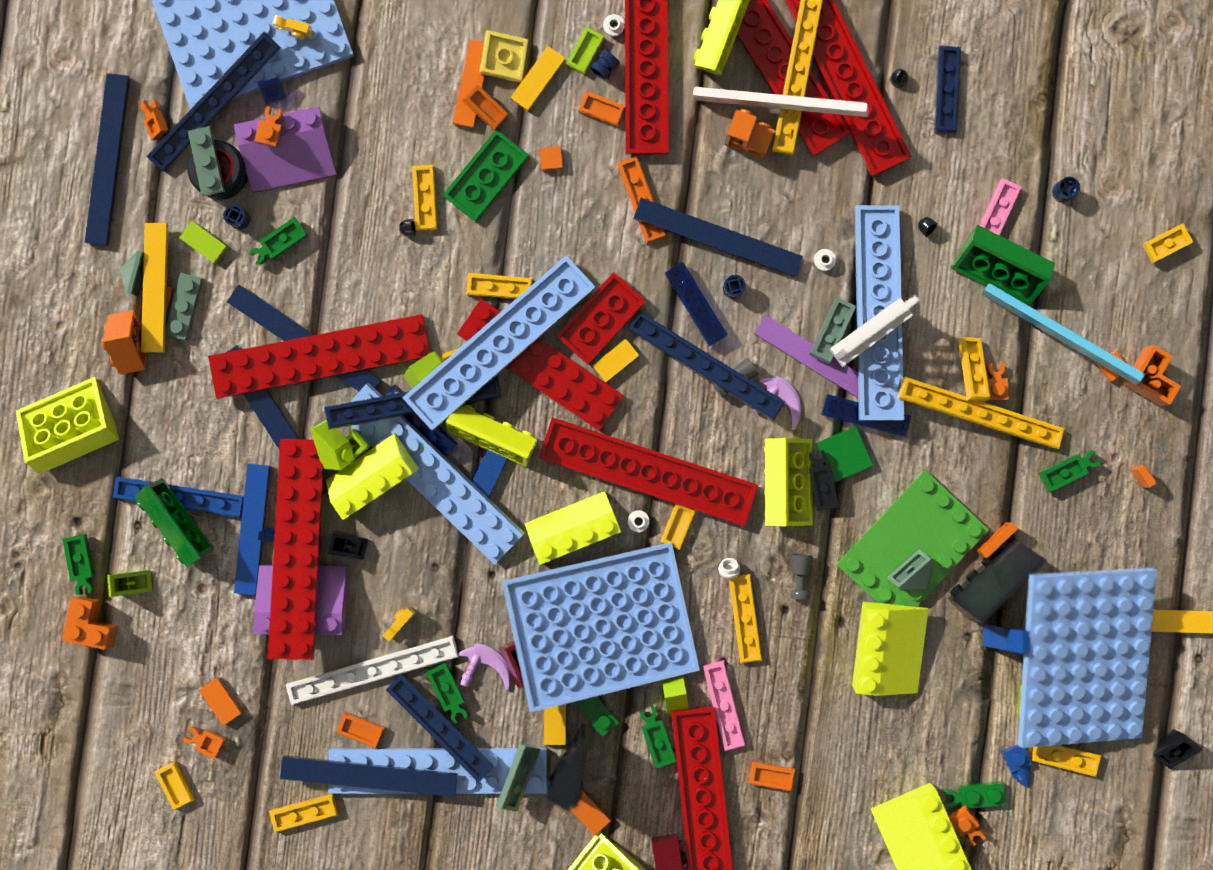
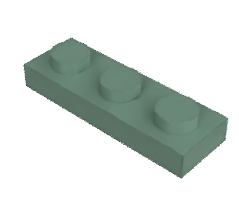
M208 126L188 131L201 195L208 196L225 192L212 128Z
M180 273L166 326V336L188 341L203 278Z
M839 297L834 299L810 351V356L826 364L831 362L834 355L829 349L841 341L856 308L855 305Z
M519 744L498 799L497 807L502 810L518 811L541 749L533 745Z

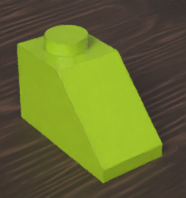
M327 420L310 429L320 462L323 464V469L342 470L356 461L350 441L337 428L329 430Z

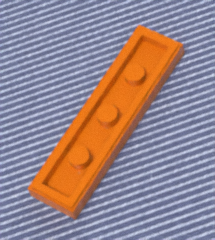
M470 40L452 121L453 125L474 129L477 115L462 100L476 84L483 89L486 75L479 74L484 42Z
M635 156L617 163L634 212H636L640 198L654 202L638 157ZM638 221L646 245L667 237L664 230Z

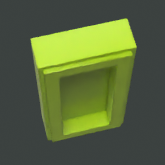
M586 26L566 62V66L585 76L603 44L605 36Z
M193 221L190 222L179 237L214 264L218 262L228 246Z

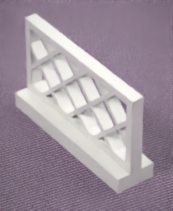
M913 296L905 303L899 298L829 350L842 367L911 318L913 313L910 311V308L919 301L918 298Z

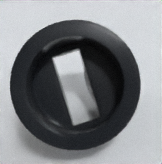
M904 69L895 70L890 77L891 84L897 88L903 87L908 81V73ZM900 73H901V74H903V77H902L901 81L898 82V81H896V80H897V78L899 77V75H900Z
M925 217L918 222V229L925 236L932 234L937 227V222L930 217Z
M406 219L400 223L399 232L402 235L408 237L416 235L414 219Z

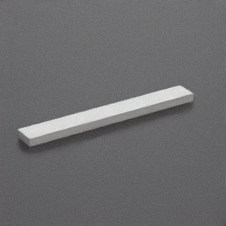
M695 87L693 91V96L697 101L868 117L869 114L868 104L861 102Z
M453 635L285 685L290 703L295 705L458 658L459 653Z

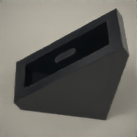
M331 531L325 553L363 560L368 539L341 531Z
M1172 729L1154 751L1153 756L1171 769L1202 752L1203 748L1186 734Z

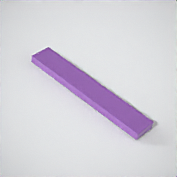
M767 315L764 316L754 332L756 336L858 398L857 371L847 365L842 367L834 357L829 364H826L810 356L809 354L813 347L812 343Z

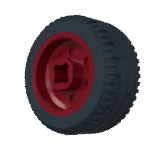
M214 140L225 192L208 195L207 197L216 200L229 199L238 194L247 182L245 163L240 151L233 145L225 141ZM191 153L187 164L188 176L192 185L201 192L193 153Z

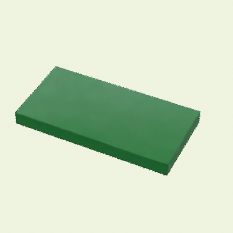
M496 129L442 196L477 223L530 156Z

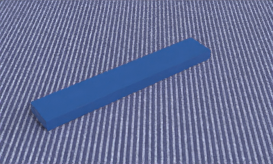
M247 464L234 593L256 595L271 466Z
M116 476L113 498L137 502L135 495L146 485L153 482ZM168 484L185 509L242 518L244 496Z

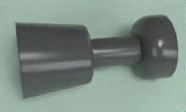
M748 357L734 368L735 371L748 379L759 375ZM713 384L722 398L728 395L726 391Z
M791 554L792 574L797 575L796 589L791 591V599H810V592L805 590V575H810L812 555Z

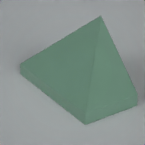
M137 251L119 269L126 292L134 296L139 295L143 280L144 252Z
M918 549L887 578L899 590L927 589L933 560Z

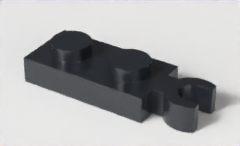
M821 450L822 457L820 459H815L813 452L809 454L810 461L815 465V467L809 468L817 511L839 507L831 464L824 465L826 459L824 450Z

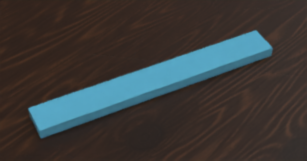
M988 283L984 289L983 296L1136 385L1144 377V373L994 285Z

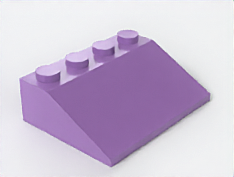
M319 106L283 114V118L277 123L283 127L278 148L255 142L259 121H266L267 117L234 124L238 147L245 163L247 177L253 193L337 175L325 116Z
M273 565L259 566L254 608V634H269ZM319 565L315 635H342L347 631V566Z

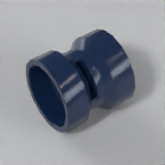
M603 50L599 55L598 62H594L590 69L599 78L607 81L611 76V71L616 69L620 62L613 54Z
M1065 177L1053 186L1052 195L1059 202H1067L1079 193L1080 183L1074 177Z
M230 205L224 210V220L233 228L242 230L249 225L250 215L239 205Z
M731 275L723 284V293L730 299H736L744 292L746 283L741 276Z

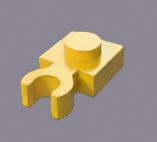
M274 16L272 24L276 25V29L289 31L292 37L299 40H304V38L312 39L314 31L309 24Z
M408 607L406 610L401 608L393 617L396 621L382 636L390 641L416 611L411 607Z

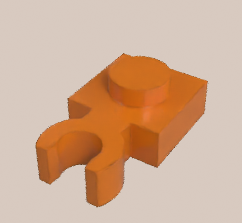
M267 106L265 109L267 119L266 121H259L255 142L278 148L283 127L277 123L283 118V111L278 109L277 114L271 116L272 108Z
M1004 363L998 364L999 370L997 372L993 371L992 364H987L986 371L990 375L988 385L991 398L988 401L1009 400L1008 378H1002V374L1005 371Z
M190 726L188 730L194 733V737L186 736L183 738V741L187 744L196 743L195 751L216 759L226 738L208 729H205L202 734L198 727Z
M966 805L948 816L952 826L961 837L966 834L968 835L971 845H976L974 836H980L983 840L986 839L984 831L978 828L980 826L979 821Z

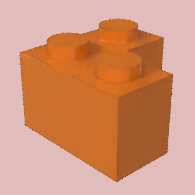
M741 109V111L736 110L724 145L764 159L775 130L771 129L769 124L763 122L755 123L757 117L753 116L752 112Z
M134 310L108 315L107 323L104 325V338L101 339L103 349L108 351L110 355L111 365L116 367L119 375L145 370L147 355L141 352V342L139 340L141 324Z
M1155 345L1144 347L1133 366L1144 373L1142 380L1136 385L1128 380H1125L1123 383L1124 386L1159 406L1171 405L1181 385L1162 375L1173 356Z
M86 596L72 597L62 641L105 650L114 647L118 625L97 621L102 600Z

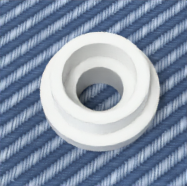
M616 14L607 16L603 22L604 31L610 36L620 35L625 27L622 17ZM616 22L618 26L613 28L610 26V23Z
M828 249L818 251L814 257L815 266L822 271L832 269L836 263L835 254ZM823 256H827L829 258L828 263L822 262Z
M634 511L628 517V525L631 530L642 532L649 526V517L643 511ZM637 517L643 520V523L639 526L634 523Z
M733 558L722 560L718 568L719 574L728 579L735 578L740 573V565Z

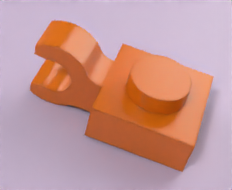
M156 99L150 103L151 107L148 105L147 100H144L140 107L146 116L144 120L151 140H159L168 131L167 122L163 118L161 110H159L160 105Z

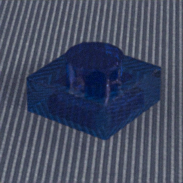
M279 76L258 83L266 104L287 97Z
M266 527V531H259L258 540L274 542L275 528Z

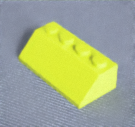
M718 0L717 6L711 9L709 27L704 29L701 36L703 43L701 48L696 50L693 61H695L694 65L698 69L720 77L722 76L750 0Z
M466 404L451 413L446 421L448 433L524 467L527 466L537 445V439L534 438L535 436L527 431L521 433L515 430L513 425L507 422L501 424L495 421L493 416L483 413V415L476 413L473 407Z
M394 433L357 458L355 462L326 480L330 502L342 520H344L418 471L419 468L398 436Z
M765 439V526L813 525V488L809 468L813 467V463L809 459V454L812 452V439Z
M605 491L525 523L539 565L621 532Z

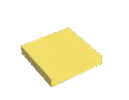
M487 30L479 74L521 83L529 39Z

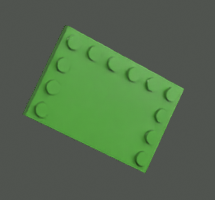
M923 470L836 565L876 603L918 607L989 529L926 470ZM920 549L933 560L927 589L899 590L887 577Z

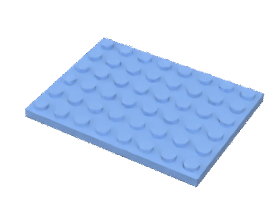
M152 0L190 109L264 31L281 49L234 99L354 57L334 0ZM274 16L309 24L314 31L312 39L304 38V40H299L292 37L289 31L276 29V25L272 24Z
M672 542L501 581L530 712L700 671Z
M1153 568L1029 575L1026 630L1030 631L1029 654H1024L1018 733V745L1021 748L1142 738L1157 570Z

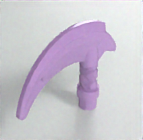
M776 376L775 379H760L759 383L766 385L769 392L786 402L792 416V430H795L801 416V403L796 390L789 382L779 376ZM751 408L756 414L759 413L755 409Z
M475 643L473 644L474 647L459 652V656H467L470 660L467 671L462 675L461 685L468 687L469 683L473 680V674L479 663H484L493 667L500 674L505 689L509 690V669L504 658L496 650L489 646Z

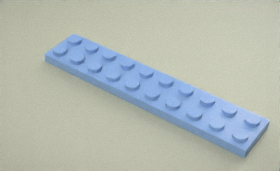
M899 205L855 206L857 329L901 298ZM902 324L858 355L859 421L904 420V401L897 399L903 378Z
M566 255L408 392L403 399L432 431L435 430L451 413L459 409L595 289V286Z
M367 383L351 402L382 397V395L370 383ZM404 416L351 426L359 430L373 448L395 433L419 468L418 471L407 477L406 480L494 565L525 534Z
M330 748L329 760L458 773L456 794H501L518 748H477L495 766L479 783L444 748ZM539 748L541 750L524 794H546L547 748ZM328 784V794H422Z

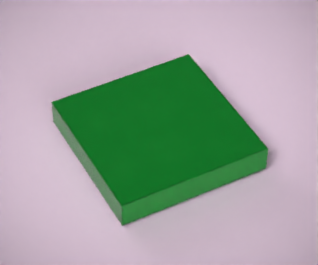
M856 426L815 443L820 455L821 450H824L826 453L824 465L831 464L834 482L873 466Z

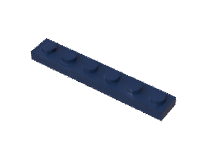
M402 674L386 689L478 783L495 767Z

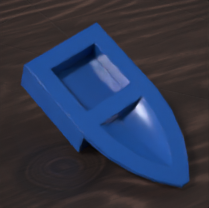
M1017 744L1002 750V755L1014 779L1021 785L1029 788L1032 778L1030 766L1032 763L1026 749L1021 748Z

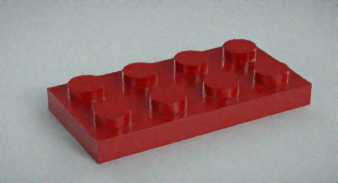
M613 272L559 331L556 337L589 365L646 300Z

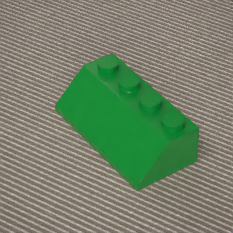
M976 225L967 237L952 269L985 286L988 283L1030 306L1050 282L1055 263Z
M163 478L146 485L135 495L138 506L149 515L151 524L163 534L165 543L174 549L180 563L188 567L214 549Z

